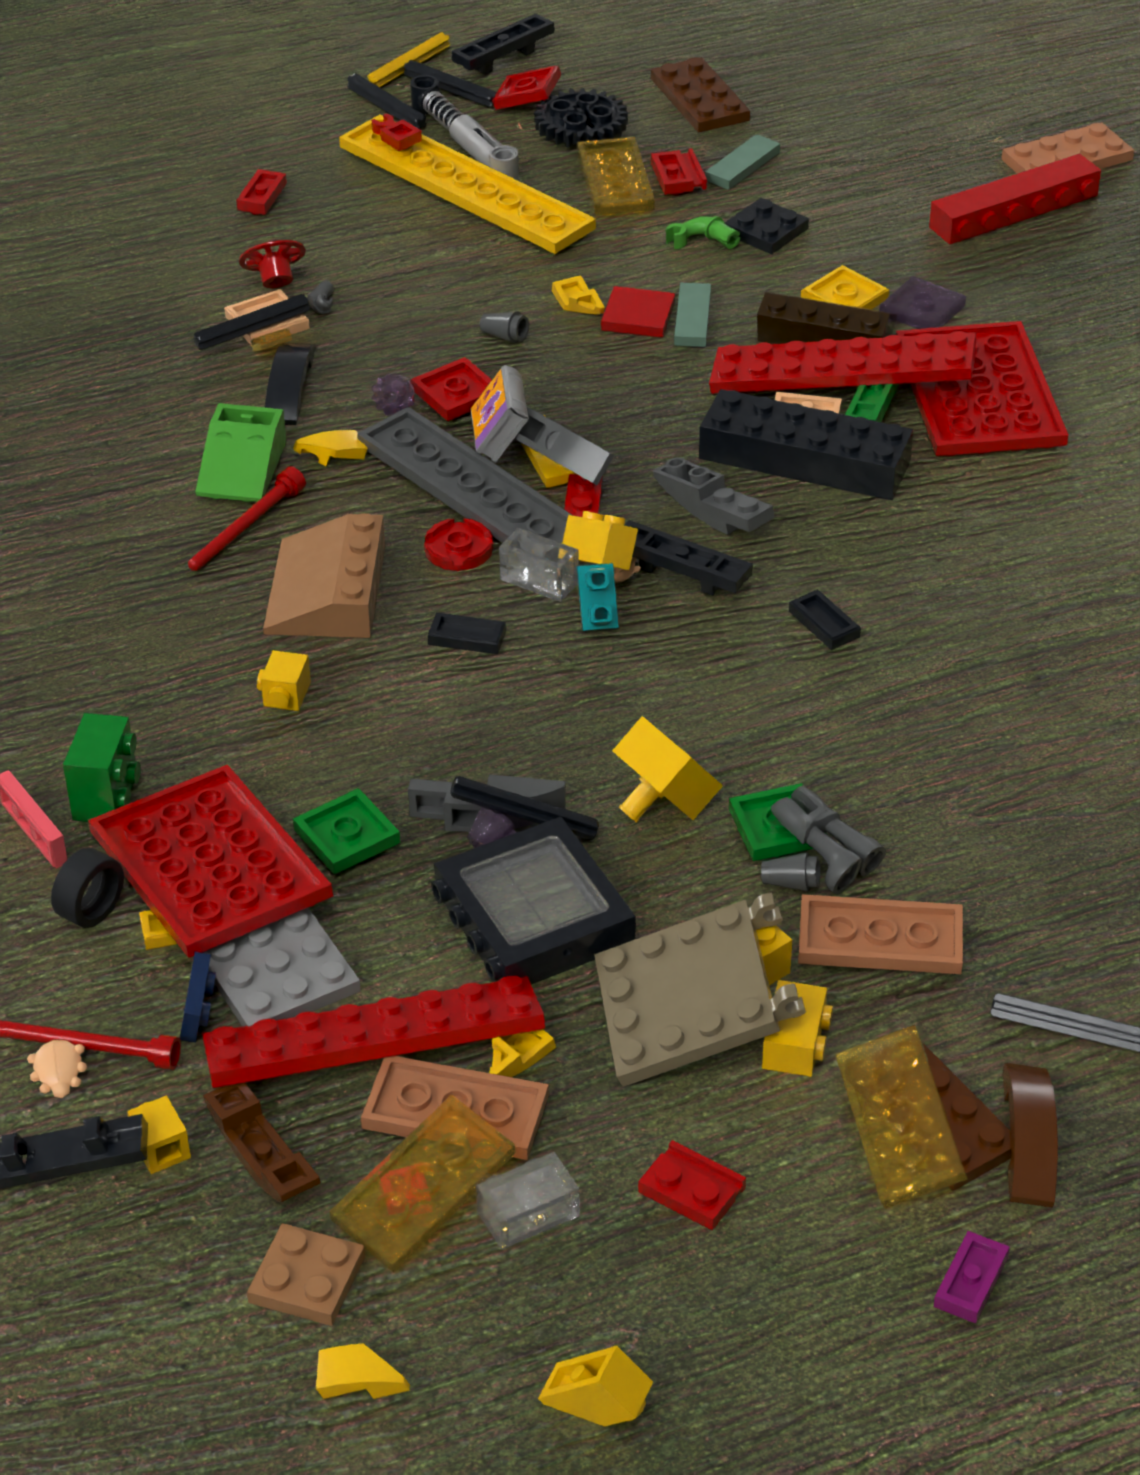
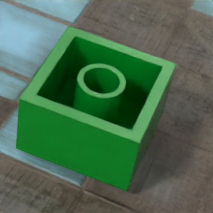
M93 713L83 714L63 763L73 821L88 822L89 819L130 803V790L133 784L139 782L141 765L139 761H135L134 753L137 738L135 733H131L129 717Z

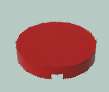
M463 518V522L446 519L433 525L425 535L424 550L427 559L433 565L445 570L462 571L476 568L484 564L491 557L494 549L491 531L482 523L473 519Z

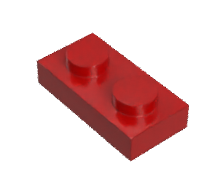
M258 169L236 199L237 210L254 215H265L286 186V173Z
M569 474L564 510L577 517H582L583 511L599 514L603 476L598 485L578 474Z

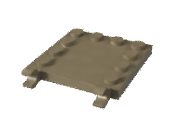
M772 893L758 896L751 907L745 899L594 954L616 1077L622 1087L779 1032L778 1021L796 1018L806 1013L803 999L798 996L795 984L784 985L776 991L774 997L771 995L756 930L775 926L783 921L779 906H776Z

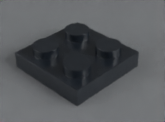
M759 198L724 223L740 233L738 236L740 241L772 255L805 232L809 227V218L772 203L768 199Z

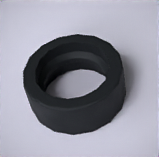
M82 848L72 854L62 865L53 884L51 904L54 912L82 928L94 927L101 923L112 912L120 898L124 885V871L121 863L94 848ZM92 880L91 885H90L88 891H87L86 894L84 895V892H85V890H86L88 884H89L90 881Z

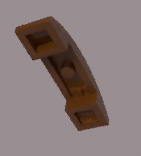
M1004 1063V1100L1009 1101L1012 1157L1008 1165L1009 1201L1053 1208L1057 1182L1058 1130L1055 1096L1050 1075L1046 1068Z
M246 1083L223 1086L203 1095L204 1102L214 1121L239 1161L258 1185L272 1198L283 1202L321 1184L320 1177L300 1152L293 1154L264 1117L260 1101Z

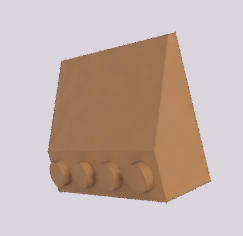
M367 513L347 514L281 540L263 627L264 635L371 638L385 553L383 515H370Z

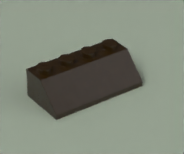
M765 292L757 313V339L759 342L781 344L791 341L816 342L823 339L851 340L856 337H865L867 339L884 338L892 334L897 314L775 292Z

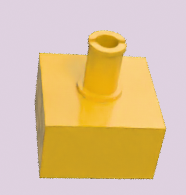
M643 716L612 750L641 776L639 778L641 783L622 805H619V808L636 823L658 797L662 799L664 796L689 818L694 820L723 787L719 781Z

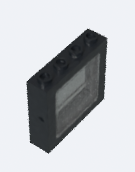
M561 816L434 863L435 880L431 882L433 895L439 904L444 903L447 907L454 927L463 930L471 952L474 955H480L484 961L487 975L493 982L499 981L506 976H518L521 978L528 976L532 985L595 960L594 954L636 939L635 914Z

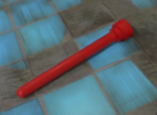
M286 467L277 475L274 488L188 561L189 569L192 571L201 569L283 497L296 496L306 487V480L303 474L295 467Z
M0 1020V1037L39 1043L67 1040L74 1045L81 1044L88 1050L147 1058L149 1063H154L156 1068L174 1070L180 1059L181 1041L176 1036L161 1034L158 1038L144 1041Z

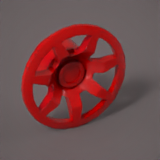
M294 240L269 241L251 247L242 253L239 257V264L246 270L260 271L264 287L279 288L293 281L290 265L299 261L305 255L306 249L302 243ZM280 245L278 251L274 252L272 246ZM264 248L266 254L262 255L258 250Z

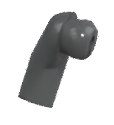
M327 280L322 281L307 296L313 311L320 315L329 313L333 305L332 297L329 300L327 298L334 292V287Z

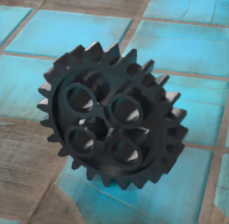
M570 88L569 93L558 91V96L550 94L549 100H541V104H537L536 111H534L535 129L539 131V135L546 136V141L555 139V145L564 142L567 148L573 144H577L579 149L582 148L583 144L593 148L594 143L603 146L605 145V140L614 142V136H622V131H626V125H628L627 106L623 105V100H616V95L607 97V91L598 94L596 89L586 92L584 88H581L579 92H575Z

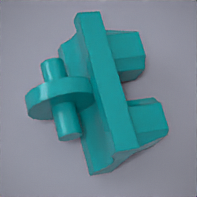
M613 563L577 566L582 631L619 628Z

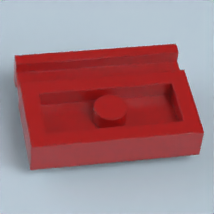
M688 149V153L682 154L680 150L651 153V165L665 195H680L683 192L694 191V187L701 186L702 190L707 189V178L693 149Z
M673 1140L669 1143L668 1150L659 1155L638 1181V1192L712 1231L735 1203L739 1192H743L746 1189L745 1176Z

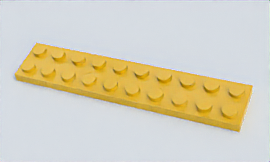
M380 114L372 119L383 122V115ZM371 120L339 137L340 148L554 254L596 229V218L422 135L421 142L410 146L406 150L398 151L383 142L380 135L372 132Z

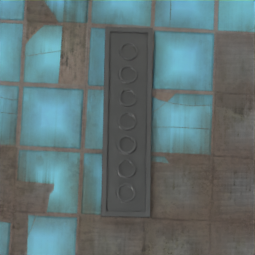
M410 407L402 409L357 434L358 440L366 445L368 452L465 518L482 523L491 531L493 537L537 567L560 554L568 515L572 514Z

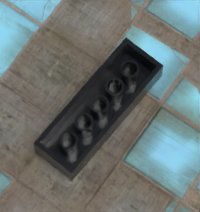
M720 389L699 426V459L893 500L911 461L913 429L901 427L897 424L872 421L864 417L838 414L831 410H819L805 407L801 404L776 401L768 397L742 394L735 390Z

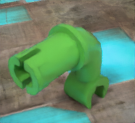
M699 216L683 224H670L666 228V244L674 240V249L685 247L687 245V238L698 234H703L711 240L715 239L728 249L735 248L740 241V237H738L740 233L726 225L719 216Z

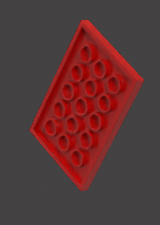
M1022 321L896 331V335L900 337L917 336L922 333L937 335L950 334L956 331L965 333L976 332L977 345L972 380L910 383L936 456H954L970 453L984 454L995 451H1019L1021 449L1067 446L1069 434Z
M228 764L88 820L92 835L110 857L121 863L126 879L188 958L193 957L195 952H206L211 948L334 897L332 884Z

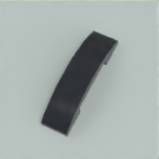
M282 343L275 354L268 381L265 408L284 409L285 425H297L301 410V391L307 368L312 366L316 351L315 344Z

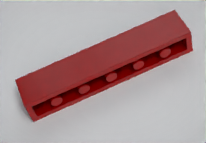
M1079 153L931 201L929 228L951 245L1098 196L1101 169Z

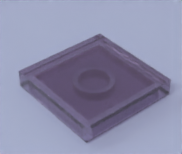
M912 276L880 304L879 311L896 313V321L916 329L943 327L966 306V296Z

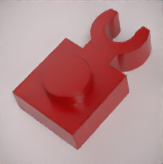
M385 113L383 114V122H379L376 119L371 120L372 132L380 135L383 142L398 151L406 150L410 146L422 141V130L403 119L395 122L392 115Z

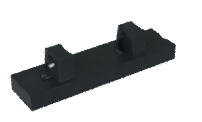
M535 13L451 51L452 62L462 65L469 71L477 70L484 75L493 71V60L515 50L526 56L535 52V41L555 33L554 22Z
M628 520L624 525L638 529L632 557L639 559V566L645 572L652 573L656 566H660L699 580L701 592L712 596L718 588L736 594L743 583L752 576L753 564L631 520Z
M142 1114L104 1121L100 1116L84 1119V1126L24 1138L18 1133L2 1135V1142H0V1189L147 1160L148 1122ZM27 1154L26 1164H24L23 1155Z

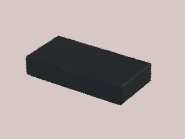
M818 589L789 602V612L830 650L860 638L861 627Z
M436 612L427 635L428 645L498 654L506 634V622Z

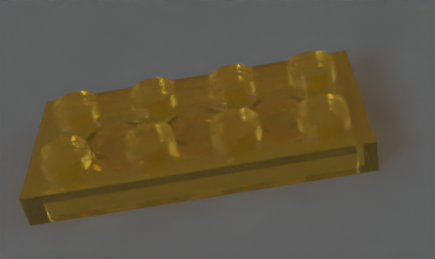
M635 137L577 142V153L595 215L610 216L615 213H642L647 210H655V198Z
M915 1025L835 1054L879 1199L885 1209L967 1180L919 1031Z
M451 1094L329 1211L331 1221L356 1242L364 1245L368 1252L392 1272H395L516 1153L515 1144Z

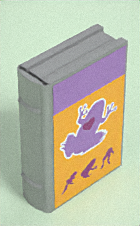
M506 365L502 366L471 408L476 452L479 454L482 452L489 456L491 461L495 463L529 419L522 375L518 370Z

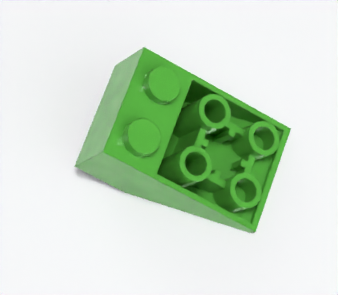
M218 403L209 424L195 491L196 496L241 500L244 502H257L266 494L287 442L284 409Z

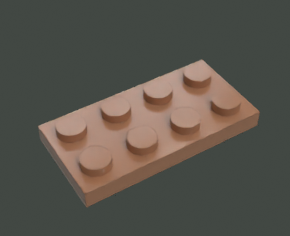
M1093 123L1087 127L1067 130L1065 133L1045 136L1039 140L1019 143L1013 147L1003 149L1001 160L1018 174L1080 153L1099 169L1132 161L1134 149L1103 123Z
M802 894L798 964L962 974L963 905Z
M398 1056L385 1057L363 1110L361 1126L362 1129L528 1160L549 1097V1084Z

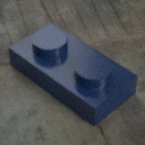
M194 953L180 1033V1040L196 1043L198 1027H207L211 1003L203 1002L204 995L212 996L216 972L208 971L211 954Z

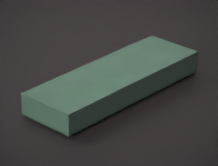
M756 134L706 170L707 182L727 190L731 189L780 153V143Z
M680 282L674 345L706 347L711 284Z

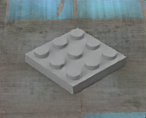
M305 908L279 921L272 922L203 952L211 954L208 971L216 972L214 984L242 1026H252L255 1022L262 1019L281 1020L295 1017L302 1012H313L361 991L359 978L309 908Z

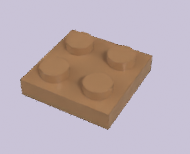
M282 1223L247 1291L248 1303L333 1326L365 1258V1246Z

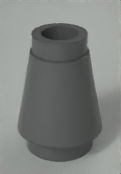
M519 311L484 313L480 319V329L482 332L516 343L517 341H523L527 337L529 320Z
M809 852L763 860L761 866L762 883L809 892L810 888H818L820 885L819 857L810 856Z

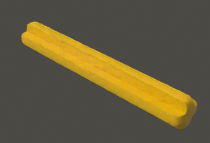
M443 32L438 33L368 74V80L378 87H382L404 74V65L410 60L423 63L450 46V37Z

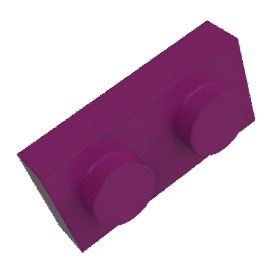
M967 1231L935 1295L933 1307L976 1324L1008 1259L1010 1246Z

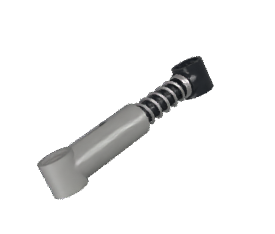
M419 75L411 80V107L424 115L430 114L449 131L450 137L476 161L519 181V152L516 148L501 144L471 116L464 115L458 108H455L439 90V81L436 77Z

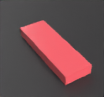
M9 770L1 773V804L49 863L56 869L61 867L68 860L63 834Z

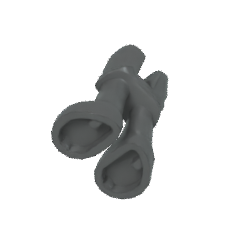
M803 785L793 791L791 798H782L771 807V812L776 819L802 845L804 843L808 844L828 863L829 867L825 877V884L834 894H839L848 888L858 873L865 877L874 871L886 855V848L874 838L863 835L840 820V815L836 811L830 809L818 794ZM828 832L829 834H831V835H832L836 840H838L843 846H841L839 843H837L835 840H833L831 837H829V836H828L827 834H825V833Z

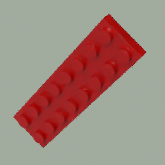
M956 331L950 334L937 335L922 333L917 336L902 337L889 335L884 338L868 339L856 337L851 340L823 339L816 342L791 341L781 344L763 342L747 346L730 344L718 347L709 381L711 394L718 393L720 389L751 392L972 380L977 345L976 332L965 333Z
M506 976L497 982L485 984L466 983L457 989L445 991L427 990L419 993L417 996L400 999L387 997L379 1000L377 1003L360 1006L347 1004L332 1011L320 1013L302 1012L295 1017L281 1020L262 1019L249 1027L241 1026L234 1028L232 1026H222L214 1029L212 1032L202 1033L212 1088L541 1030L545 1029L544 1013L528 976L522 978Z

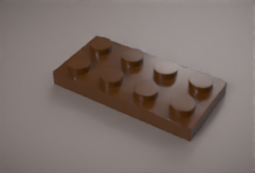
M693 57L687 61L675 64L666 63L661 67L651 69V80L698 133L750 121V109L702 57Z
M915 1034L847 1069V1081L952 1191L1011 1159V1131Z

